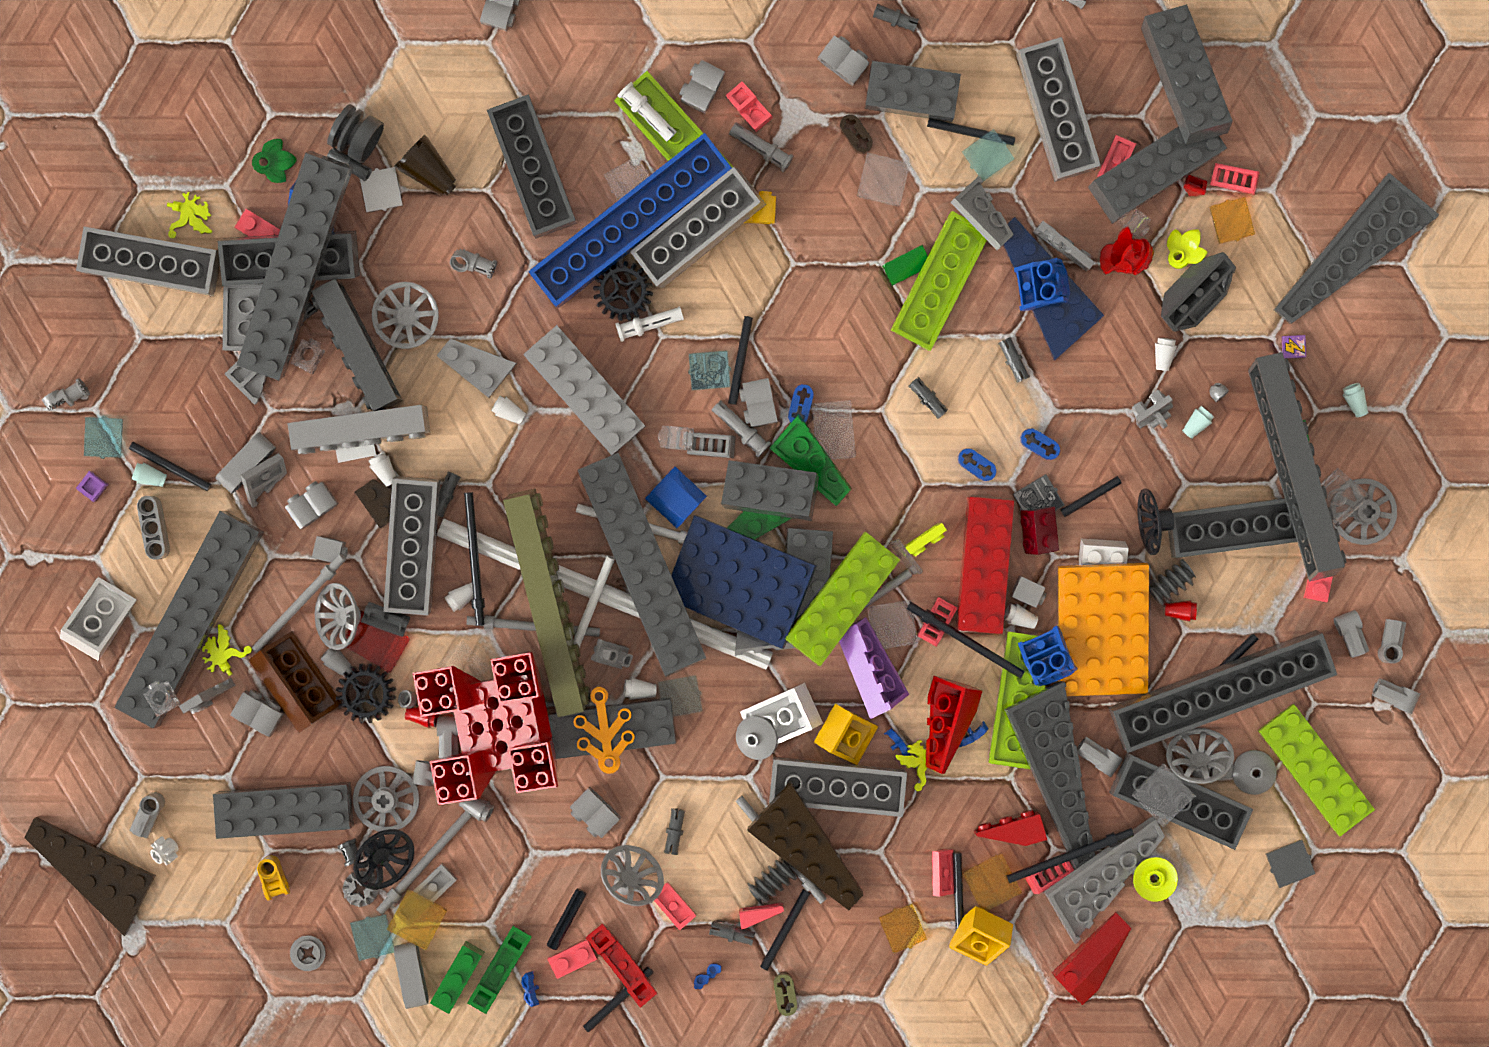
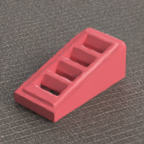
M1215 163L1210 185L1255 195L1260 172ZM1221 170H1225L1223 182H1218ZM1230 172H1234L1232 184H1228ZM1239 174H1242L1243 177H1242L1241 185L1238 186V185H1237L1238 176H1239ZM1248 176H1251L1250 187H1245Z
M938 597L930 611L944 617V622L949 624L957 607ZM940 605L949 610V614L947 615L938 610V606ZM923 623L916 636L937 647L945 632ZM926 629L936 633V637L934 638L925 633Z
M1070 861L1062 863L1066 871L1062 873L1058 865L1053 867L1057 877L1053 875L1050 868L1044 870L1050 880L1048 882L1043 876L1042 871L1026 877L1025 879L1032 892L1040 894L1073 872L1074 868ZM1036 875H1037V877H1038V879H1039L1041 885H1039V883L1037 882V880H1036V878H1035Z
M783 903L740 908L741 929L748 928L784 912Z

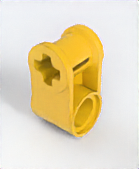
M273 855L264 857L257 866V872L267 901L272 900V897L277 895L290 894L289 884L284 875L280 860ZM265 862L273 864V872L265 870Z

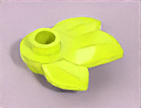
M1176 229L1170 233L1167 239V248L1170 251L1168 262L1173 268L1182 269L1188 264H1198L1206 257L1208 252L1199 247L1201 233L1198 229L1189 230L1183 235ZM1182 254L1180 260H1175L1177 255Z

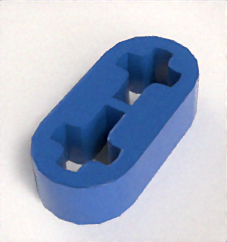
M802 384L795 389L788 413L790 423L795 419L792 417V413L797 412L798 406L802 407L801 414L804 415V422L806 423L813 400V390L810 386ZM805 388L810 397L805 398L803 404H799L800 396L797 395V392H801Z
M1027 429L1021 433V444L1043 459L1053 460L1059 455V444L1035 429ZM1034 433V439L1039 441V444L1037 445L1033 442L1027 444L1025 435ZM1052 444L1055 454L1047 456L1045 454L1046 450L1041 445L1050 446Z
M964 449L959 453L958 463L968 472L982 481H989L995 477V465L975 450ZM971 453V458L977 463L975 465L970 462L964 464L962 455ZM980 464L983 467L989 465L991 467L989 471L992 474L983 477V471L978 468V465Z

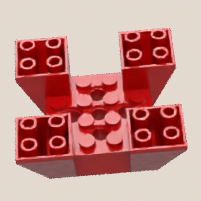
M532 652L490 659L494 679L480 681L455 666L412 673L421 717L454 712L462 753L430 761L438 805L479 799L495 772L499 770L512 769L516 793L558 787L557 760L540 672Z

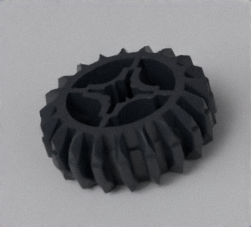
M617 261L615 263L616 269L613 270L610 266L608 274L605 271L601 273L604 277L603 280L600 278L595 279L601 285L593 286V290L600 291V294L594 295V299L602 300L597 303L598 308L606 306L602 311L604 315L610 310L612 311L610 314L611 319H614L615 315L619 314L618 320L622 321L623 315L626 314L627 320L631 321L630 313L634 312V315L638 318L640 317L637 312L639 308L646 312V308L642 304H651V301L646 299V296H653V292L646 291V289L653 287V284H645V281L650 277L648 275L641 277L640 275L644 272V269L640 268L636 272V263H633L631 268H628V261H624L623 268H620V264ZM627 273L637 279L624 283L617 274ZM612 278L615 283V290L605 297L606 284ZM617 282L624 286V288L626 286L629 288L627 290L629 301L622 294L621 296L617 294L620 292ZM641 285V297L634 304L631 293L636 287ZM622 299L629 308L618 309L609 303Z
M362 663L359 664V671L355 666L351 667L352 675L347 672L343 673L347 680L339 679L338 682L344 685V687L336 688L337 692H342V695L337 696L336 700L343 699L344 703L340 704L339 708L341 709L346 706L347 710L344 712V715L347 716L352 712V721L356 720L357 716H360V723H364L365 717H367L368 723H372L373 715L379 721L382 719L380 712L385 716L389 714L385 707L393 708L394 705L389 700H395L396 696L390 695V692L395 691L396 687L389 688L388 684L394 680L390 678L386 681L385 677L388 675V672L385 671L380 675V666H377L375 671H373V664L370 663L367 666V670H365V666ZM361 675H367L375 678V680L366 685L361 681L359 682L356 678ZM351 684L357 693L353 702H351L349 697ZM380 684L383 688V700L381 703L378 701L379 699L375 693ZM373 686L369 692L370 699L366 697L359 701L364 693L362 688L366 690ZM363 702H367L371 706L373 705L376 710L362 711L357 707Z

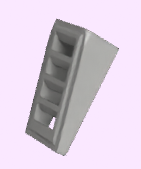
M689 432L687 454L734 458L736 437ZM697 438H700L699 451L695 450ZM706 438L709 439L708 451H705ZM715 439H718L717 452H714ZM724 440H726L725 453H723Z

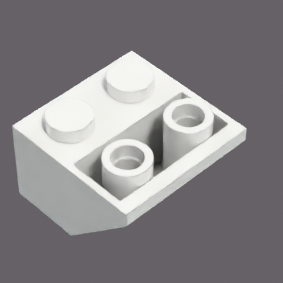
M1081 538L1079 565L1126 564L1129 548L1125 541Z

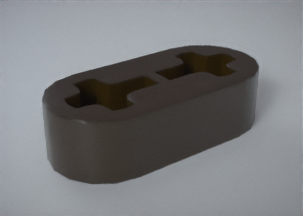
M855 115L844 116L840 122L841 132L857 153H868L873 145L871 136ZM846 120H849L850 122H855V134L852 132L850 128H848L847 130L844 128L846 126ZM857 135H859L862 140H868L866 144V149H864L863 147H857L859 143L856 137Z

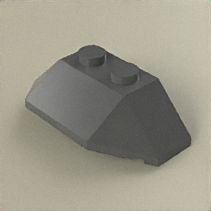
M1224 252L1204 258L1198 264H1192L1164 293L1161 318L1172 331L1176 332L1196 327L1227 295L1232 275L1236 270V266Z

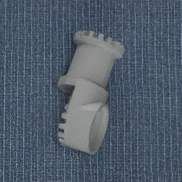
M457 249L450 259V265L458 272H465L466 270L471 272L477 271L491 279L494 273L493 269H496L497 261L483 258L479 253L473 254L465 249ZM456 257L463 258L466 264L457 262Z
M78 378L76 383L67 389L55 390L46 395L42 401L48 411L53 410L52 407L56 408V405L60 406L59 404H63L65 401L69 406H73L75 401L84 395H90L87 387H84V382Z

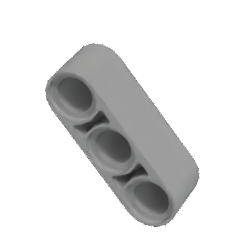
M260 432L257 433L217 474L215 479L233 494L243 485L241 474L266 461L275 451L276 447Z
M143 496L137 502V511L145 553L153 560L166 558L170 552L162 503L155 496ZM148 500H151L154 504L151 512L145 509V503ZM151 522H155L158 525V530L155 534L149 530ZM157 543L162 547V552L159 556L153 552V547Z
M417 942L394 946V956L405 1008L428 1005V992Z

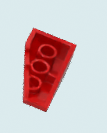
M933 676L927 704L930 705V718H927V725H930L929 738L926 740L927 768L945 774L977 712L983 690L957 681Z

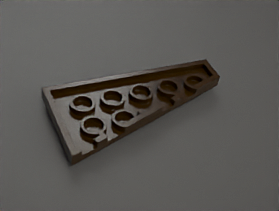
M790 781L747 827V831L849 911L861 899L863 891Z
M35 817L24 838L123 936H126L156 875Z

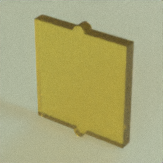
M1246 197L1232 201L1227 199L1224 203L1209 207L1219 244L1233 240L1238 242L1240 238L1255 235Z
M912 903L899 909L894 908L892 912L879 917L893 953L906 948L912 949L913 945L927 940Z

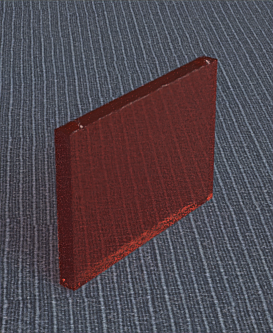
M360 610L361 619L355 637L346 648L391 673L410 638L405 635L400 637L362 623L364 611ZM348 630L345 636L346 639L349 638L352 630Z

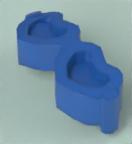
M983 721L974 732L969 727L967 730L969 735L964 736L959 747L971 744L982 737L989 729L986 723Z
M892 728L884 733L895 742L891 746L892 750L899 747L903 756H911L907 752L908 748L905 742Z
M717 963L709 964L707 975L699 974L696 976L694 988L702 989L709 982V978H714L717 973L721 972L722 965Z
M534 971L525 973L521 980L522 987L525 989L524 1000L530 1007L539 1005L535 993L539 986H534Z

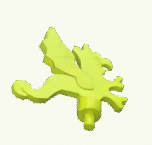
M187 192V194L182 193L186 199L184 203L177 201L173 203L167 202V207H171L173 211L181 212L180 219L172 223L169 228V238H175L176 232L174 229L185 226L188 220L194 231H199L201 234H212L213 231L200 218L195 216H201L207 221V216L211 217L207 208L208 203L204 201V206L201 204L196 205V200L201 197L194 195V198L190 201V192Z
M218 624L217 643L216 637H212V639L208 637V641L202 648L203 652L207 649V653L211 655L210 658L203 657L204 663L212 662V665L207 670L214 672L215 666L219 665L222 672H226L228 676L232 675L230 671L232 667L227 660L232 656L243 658L252 652L250 646H246L244 652H240L235 648L227 649L231 638L228 635V630H225L221 624Z
M921 740L907 746L910 748L907 752L915 754L918 758L913 755L895 756L901 765H905L907 768L917 767L920 783L915 784L914 789L916 791H921L926 783V749L920 746V743L923 742Z

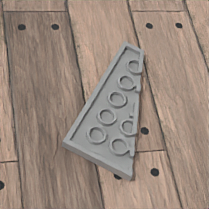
M1150 817L1133 829L1134 837L1118 842L1119 845L1114 847H1107L1044 891L1075 944L1081 939L1079 936L1083 931L1093 925V919L1100 911H1104L1125 886L1124 882L1130 874L1134 875L1136 867L1144 857H1148L1165 837L1159 824L1153 817Z

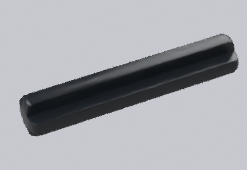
M577 888L547 942L549 948L553 950L558 949L586 897V892Z

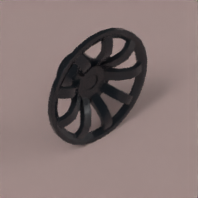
M1146 488L1140 491L1138 497V525L1146 551L1150 555H1156L1160 550L1162 531H1170L1174 528V516L1170 508L1158 509L1153 493ZM1142 516L1150 518L1151 521L1142 523ZM1152 527L1145 535L1144 529Z
M397 829L383 830L369 837L359 848L353 862V872L357 881L368 889H382L400 880L410 868L414 858V845L411 838L403 831ZM384 835H395L391 842H385ZM401 837L406 841L404 846L394 847L398 844ZM408 850L407 859H402L393 855L403 853ZM364 851V855L368 859L364 862H359L360 856ZM390 861L404 865L398 874L389 864ZM369 866L367 873L361 877L359 868ZM383 866L386 868V870L392 877L391 879L385 882H382ZM375 869H376V873H377L376 882H375V883H369V882H367V881L372 877V875H373V873H374V871H375Z

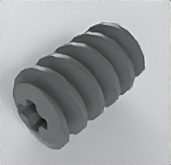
M1183 559L1179 560L1180 567L1176 564L1172 565L1173 572L1169 569L1165 570L1166 577L1159 574L1157 575L1158 582L1154 579L1150 580L1151 587L1149 586V592L1162 606L1165 605L1164 597L1169 601L1172 600L1171 592L1178 596L1179 587L1186 591V582L1191 586L1194 585L1192 578H1196V576Z
M775 860L776 868L769 865V874L762 871V880L754 877L755 886L749 882L747 883L750 892L762 906L761 900L766 903L770 902L768 894L773 897L777 896L775 888L782 892L784 890L782 883L787 886L791 884L789 877L793 880L797 879L795 873L784 860L782 863Z

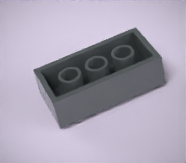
M872 61L865 109L952 122L955 116L961 74Z
M729 460L721 504L725 509L812 521L819 476L815 472Z
M787 528L785 552L817 565L797 619L801 617L830 578L833 531Z

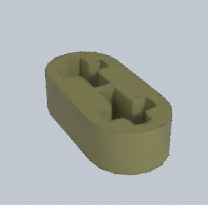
M779 973L774 978L777 1008L782 1015L790 1016L797 1010L794 982L788 973ZM781 978H785L786 981L790 982L786 985L787 992H783L782 986L777 985V983H780ZM785 996H788L789 1003L794 1004L790 1006L788 1011L785 1007H781L784 1004Z

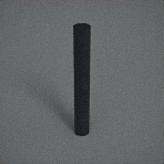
M1116 476L1061 509L1062 515L1064 517L1070 515L1122 484V482Z

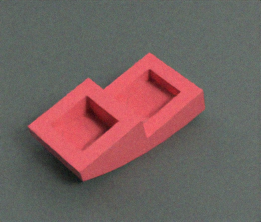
M743 82L739 83L725 95L755 132L773 118Z

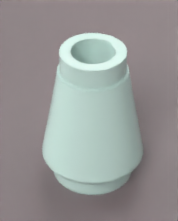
M1354 383L1343 388L1344 394L1342 396L1355 416L1362 417L1368 414L1364 387H1361L1360 383Z
M1200 406L1198 410H1194L1182 431L1193 439L1212 424L1211 421L1214 416L1204 407Z
M144 462L143 464L137 463L132 480L137 481V484L163 487L167 474Z

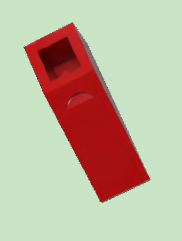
M1033 810L1024 811L1017 818H1012V816L999 819L1000 823L991 825V822L980 824L978 829L974 830L975 835L978 837L1023 846L1047 840L1041 816Z

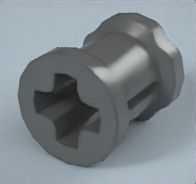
M355 838L337 846L338 849H341L346 861L344 863L345 867L353 864L355 855L358 852Z

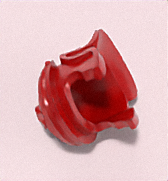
M1125 227L1118 234V239L1115 243L1105 245L1101 251L1100 266L1103 273L1106 275L1114 270L1115 272L1137 275L1143 270H1147L1154 255L1152 245L1145 238H1132L1133 235L1130 227Z

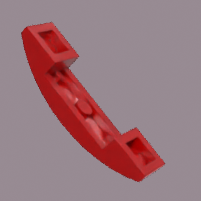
M603 923L585 937L627 988V992L640 1008L658 994L639 965Z

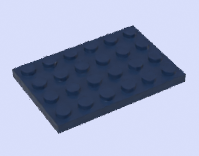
M694 515L671 576L685 608L784 649L787 643L785 638L795 623L817 565Z

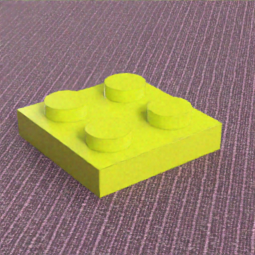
M937 523L902 548L907 555L913 554V556H917L926 550L924 545L930 541L935 544L944 538L943 533L947 530L942 523Z

